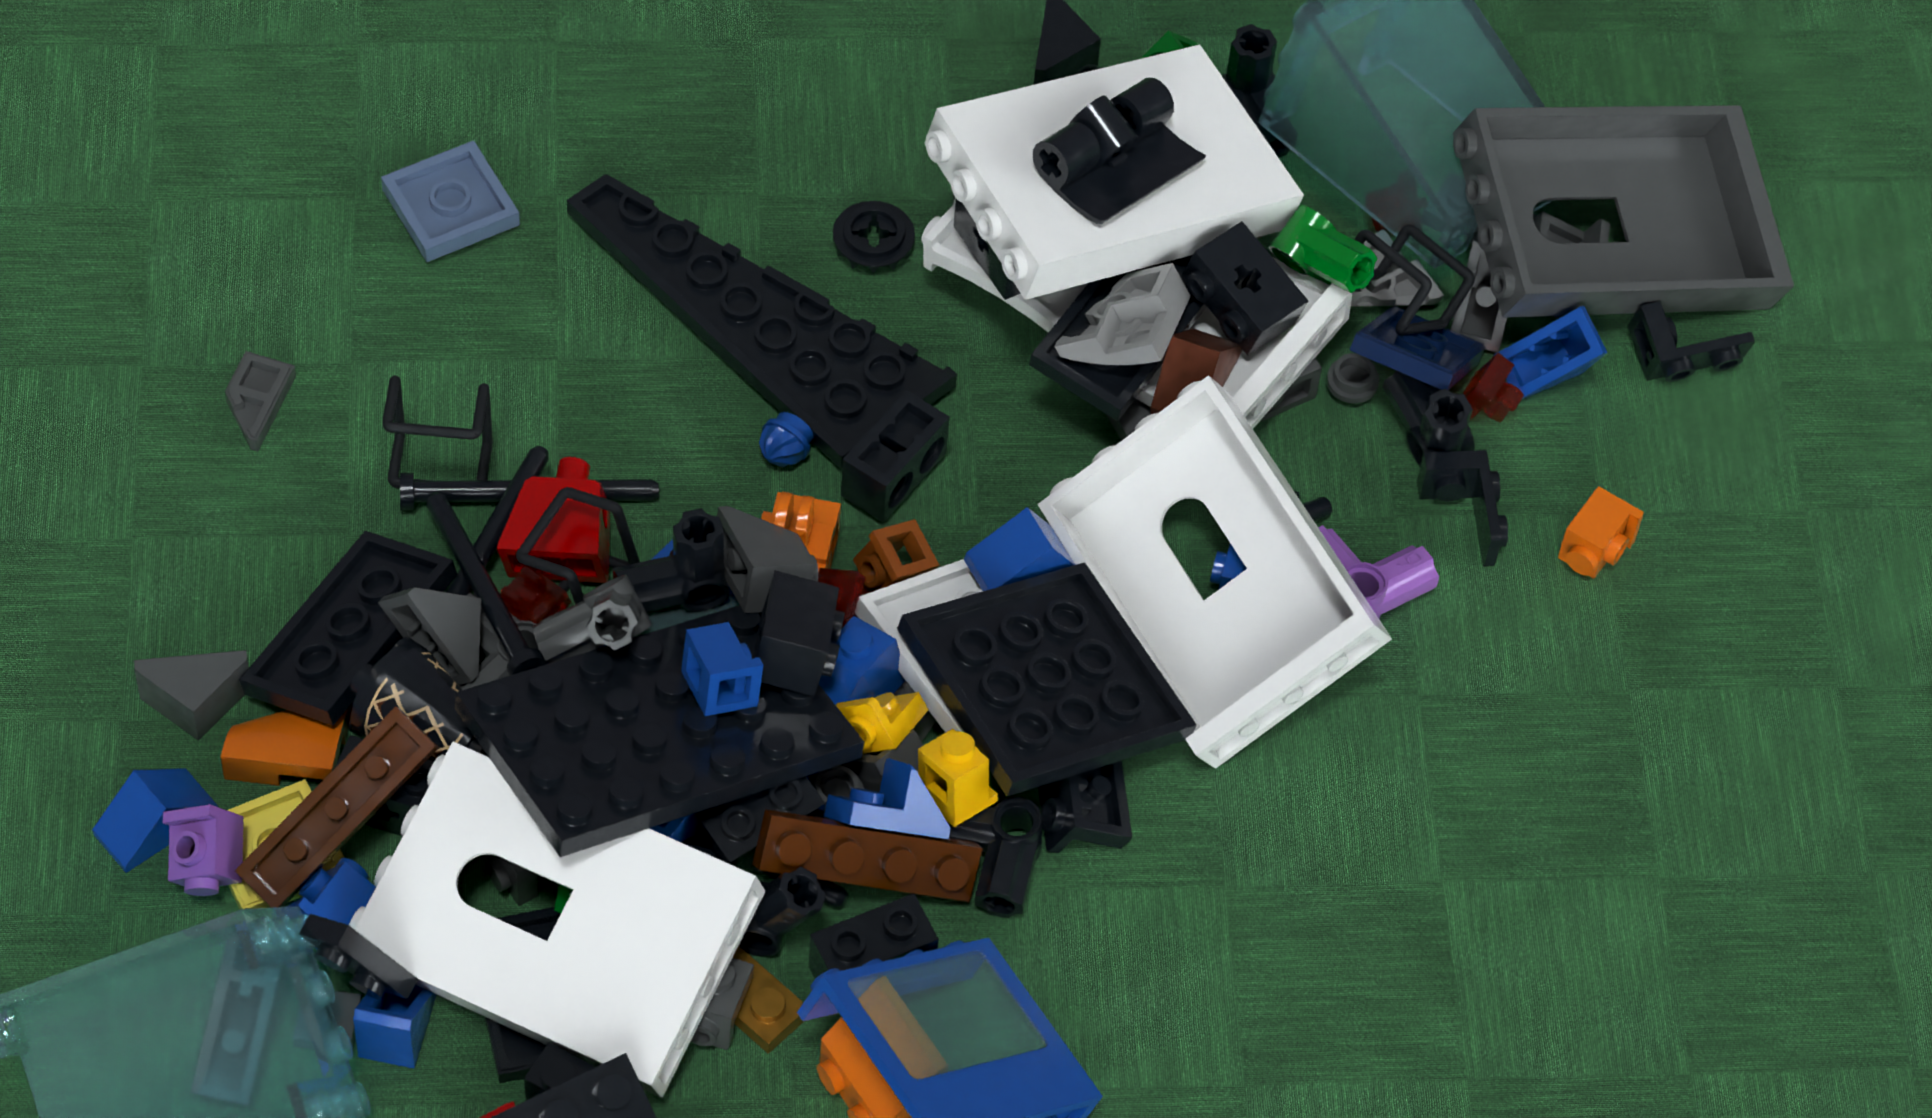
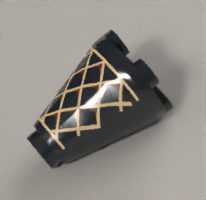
M410 637L400 639L393 649L374 666L366 664L355 674L350 687L351 691L356 694L352 706L349 731L359 738L364 739L397 706L439 746L429 760L435 761L440 755H446L452 741L488 757L455 710L456 692L462 691L461 687L425 647Z

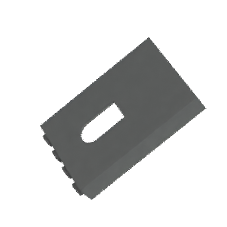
M1741 105L1475 108L1453 132L1454 153L1460 159L1466 181V197L1473 207L1478 226V242L1481 249L1485 252L1491 274V290L1498 300L1502 318L1564 316L1581 306H1585L1589 315L1635 314L1641 305L1661 301L1664 313L1767 310L1794 287ZM1614 199L1626 242L1564 244L1552 242L1545 238L1536 228L1533 220L1534 207L1537 203L1544 200Z

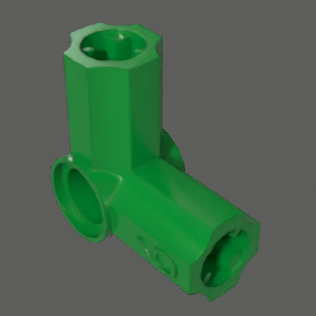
M1306 205L1298 207L1269 246L1270 251L1281 262L1296 272L1309 275L1329 285L1333 283L1349 293H1353L1360 288L1364 289L1374 276V267L1378 259L1372 249L1338 232L1333 224L1324 216Z

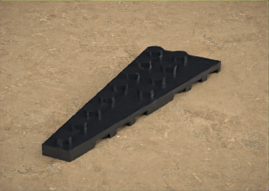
M607 174L566 200L567 213L780 413H792L806 422L813 432L814 438L811 442L840 469H842L843 458L906 390L931 405L956 387L957 373L947 366L942 370L919 357L918 349L906 342L902 347L878 334L874 324L863 318L860 321L854 320L837 311L830 305V300L769 265L765 269L743 258L741 256V249L728 242L725 246L720 245L699 233L698 225L687 219L679 221L665 214L654 206V200Z

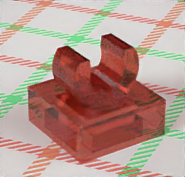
M1500 353L1493 356L1473 375L1462 393L1466 396L1473 409L1470 420L1481 410H1484L1488 417L1501 423L1508 411L1513 412L1524 396L1516 386L1504 382L1514 364Z
M526 565L508 586H504L501 589L500 593L509 612L520 621H531L535 624L557 612L565 610L572 602L565 590L535 568Z

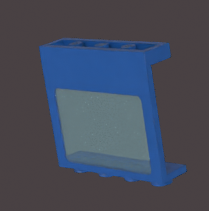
M990 938L966 943L958 940L940 949L926 952L918 949L900 958L887 961L874 959L860 967L842 971L838 968L827 970L812 982L810 986L811 993L797 1011L802 1021L839 1013L911 1118H1087L1103 1097Z

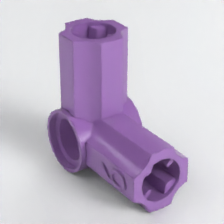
M1323 525L1318 527L1379 620L1381 614L1437 587L1439 575L1435 569L1433 557L1423 546L1416 548L1411 545L1374 564L1361 562L1332 528L1326 529Z

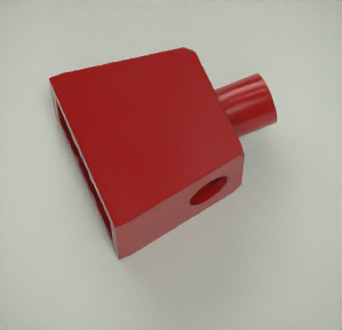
M564 457L559 461L555 478L532 476L524 481L497 546L508 577L567 580L563 577L521 564L516 559V553L561 489L570 487L606 499L602 484L596 480H588L591 467L585 460L577 457ZM567 498L529 552V555L572 569L580 582H608L610 511Z

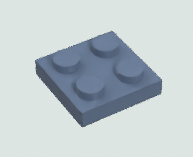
M474 140L381 177L384 194L426 262L520 225L519 211Z

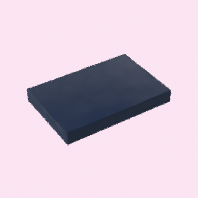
M1396 306L1390 307L1358 331L1350 347V351L1441 390L1445 388L1449 390L1480 363L1486 348L1483 346V343L1448 328L1409 335H1398L1395 328L1405 310ZM1415 315L1410 324L1429 320Z

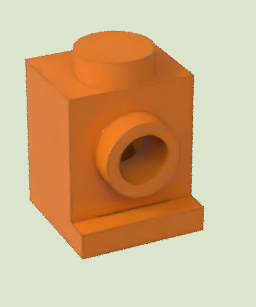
M1598 486L1566 528L1558 558L1567 563L1575 572L1595 579L1606 562L1614 566L1623 555L1626 547L1630 549L1634 544L1644 512Z

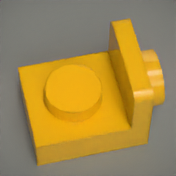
M888 692L875 698L869 697L836 704L837 708L864 740L862 754L896 749L929 710L919 692L897 696L892 692Z

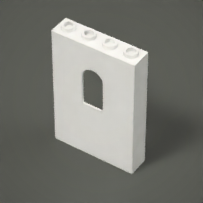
M1201 45L937 108L924 143L930 159L938 164L951 184L954 196L963 203L976 223L979 235L989 243L1002 263L1005 275L1014 282L1025 300L1193 255L1196 250L1241 221L1256 238L1279 232L1298 209L1304 196ZM1145 78L1160 80L1168 88L1174 102V112L1165 126L1181 140L1205 154L1206 157L1196 166L1103 224H1096L1073 209L1040 176L1033 162V149L1037 143L1069 125L1070 121L1095 99L1106 95L1111 100Z
M1209 375L1201 381L1187 385L1181 390L1174 402L1159 413L1143 418L1136 425L1133 433L1117 445L1106 447L1098 452L1089 466L1076 476L1066 478L1057 483L1050 491V495L1037 504L1075 565L1086 563L1191 715L1197 726L1194 732L1185 740L1198 758L1214 768L1219 767L1392 640L1228 391ZM1183 499H1197L1206 505L1247 568L1205 600L1166 542L1162 532V523L1166 512L1172 505Z
M452 741L446 755L442 754L434 761L427 779L429 787L419 806L414 805L406 814L401 827V835L403 837L393 856H387L380 864L374 880L376 888L367 906H362L355 912L349 926L417 977L418 980L415 985L545 1045L550 1042L595 1067L626 1053L643 1090L663 1098L756 912L765 889L755 875L649 828L559 857L491 759ZM495 855L573 891L546 941L467 905L461 899L457 886L462 868L477 856Z

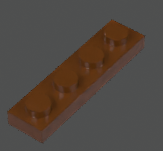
M395 706L241 863L235 872L274 911L279 912L300 891L319 868H322L435 753L439 746L399 707Z
M765 809L752 864L758 870L781 874L784 872L791 873L801 866L817 874V879L970 902L983 848L972 841L953 838L942 839L853 826L831 819Z

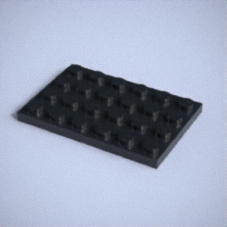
M740 605L634 637L632 642L616 650H613L610 646L601 647L458 691L455 696L456 712L559 857L862 758L864 740L819 684L815 696H810L761 682L757 707L704 716L681 672L686 630L729 622L739 642L746 643L749 647L753 659L761 612L744 613Z

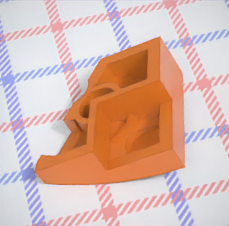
M353 703L334 726L289 710L233 725L227 733L220 756L224 779L280 786L282 775L324 780L334 770L338 762L341 744L345 745Z

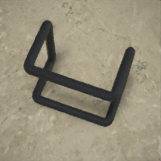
M1413 225L1404 226L1391 247L1369 230L1360 231L1354 239L1362 244L1367 241L1384 255L1378 268L1374 269V276L1371 280L1383 277L1392 263H1394L1421 284L1396 325L1395 331L1398 335H1409L1445 328L1475 282L1474 273ZM1409 236L1413 237L1464 278V281L1440 319L1410 324L1430 292L1432 283L1427 275L1399 254Z
M396 375L392 376L389 380L382 420L384 429L395 433L387 477L389 484L392 487L400 488V478L398 476L405 434L469 440L476 439L482 434V446L476 480H487L493 444L489 385L482 383L478 388L472 429L404 423L401 379ZM414 479V481H433V480Z
M563 488L555 496L517 550L516 559L521 564L567 579L561 580L538 615L539 621L552 614L569 588L575 604L583 601L582 597L584 594L578 577L572 569L529 555V552L567 498L613 513L628 561L609 555L610 567L616 568L640 562L624 511L617 502L574 488Z

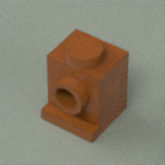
M916 519L872 531L868 536L870 541L853 558L859 573L858 584L865 594L929 572L940 566ZM903 546L908 551L913 561L912 563L903 565L897 552Z

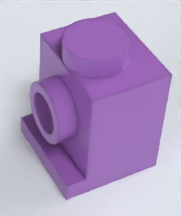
M210 804L163 812V823L169 825V882L184 886V893L194 896L215 895L219 893V886L242 883V878L235 870L243 862V816Z

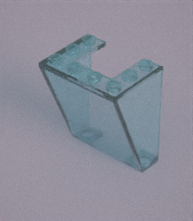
M1309 0L1305 2L1293 17L1292 24L1294 28L1288 44L1283 48L1278 57L1280 66L1274 82L1264 94V101L1266 103L1258 123L1395 237H1397L1404 226L1413 225L1453 257L1467 251L1477 228V222L1473 207L1466 197V181L1460 159L1454 153L1453 132L1475 108L1545 107L1474 0ZM1544 200L1537 203L1533 212L1553 200ZM1408 237L1405 245L1430 266L1436 269L1444 264L1442 260L1413 237Z
M300 906L240 909L0 994V1058L21 1056L39 1118H367L366 1116H369L371 1113L367 1092L360 1082H355L349 1060L353 1057L350 1038L342 1026H337L331 1004L335 1002L332 982L328 974L324 970L319 969L314 956L313 948L315 946L299 935L308 918L306 914L302 915ZM3 1019H4L5 1024H6V1026H7L8 1034H7V1032H6V1029H5V1026H4V1023H3Z

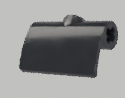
M1145 78L1111 100L1106 95H1103L1092 101L1070 121L1069 125L1035 145L1033 149V162L1040 176L1066 203L1096 224H1103L1202 162L1206 155L1181 140L1165 126L1174 112L1172 95L1160 80Z

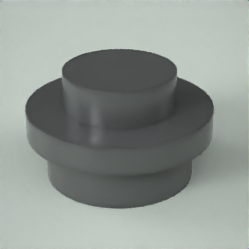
M1349 353L1341 356L1330 366L1327 374V386L1330 392L1339 400L1347 403H1362L1371 399L1377 392L1379 374L1370 359L1357 353Z

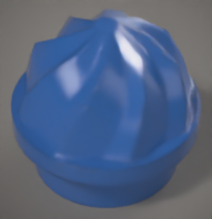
M781 412L775 419H769L763 425L759 445L761 453L768 462L785 468L787 465L796 464L807 457L810 453L809 444L814 436L811 428L801 418L792 413Z

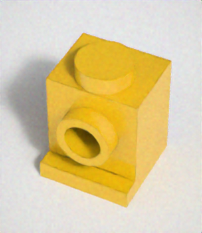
M952 728L918 748V774L944 818L953 827L958 826L998 802V793L989 786V759L975 746V741L971 735Z

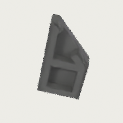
M245 351L225 390L226 402L250 449L259 451L296 377L295 365Z

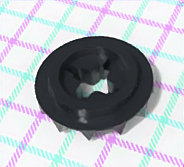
M864 201L848 207L838 216L833 227V240L838 257L849 259L852 269L859 265L868 266L874 274L879 267L888 266L894 270L899 260L902 258L909 259L915 242V229L908 215L898 207L881 201ZM871 226H876V233H879L880 241L876 247H871L868 241V233L871 232Z

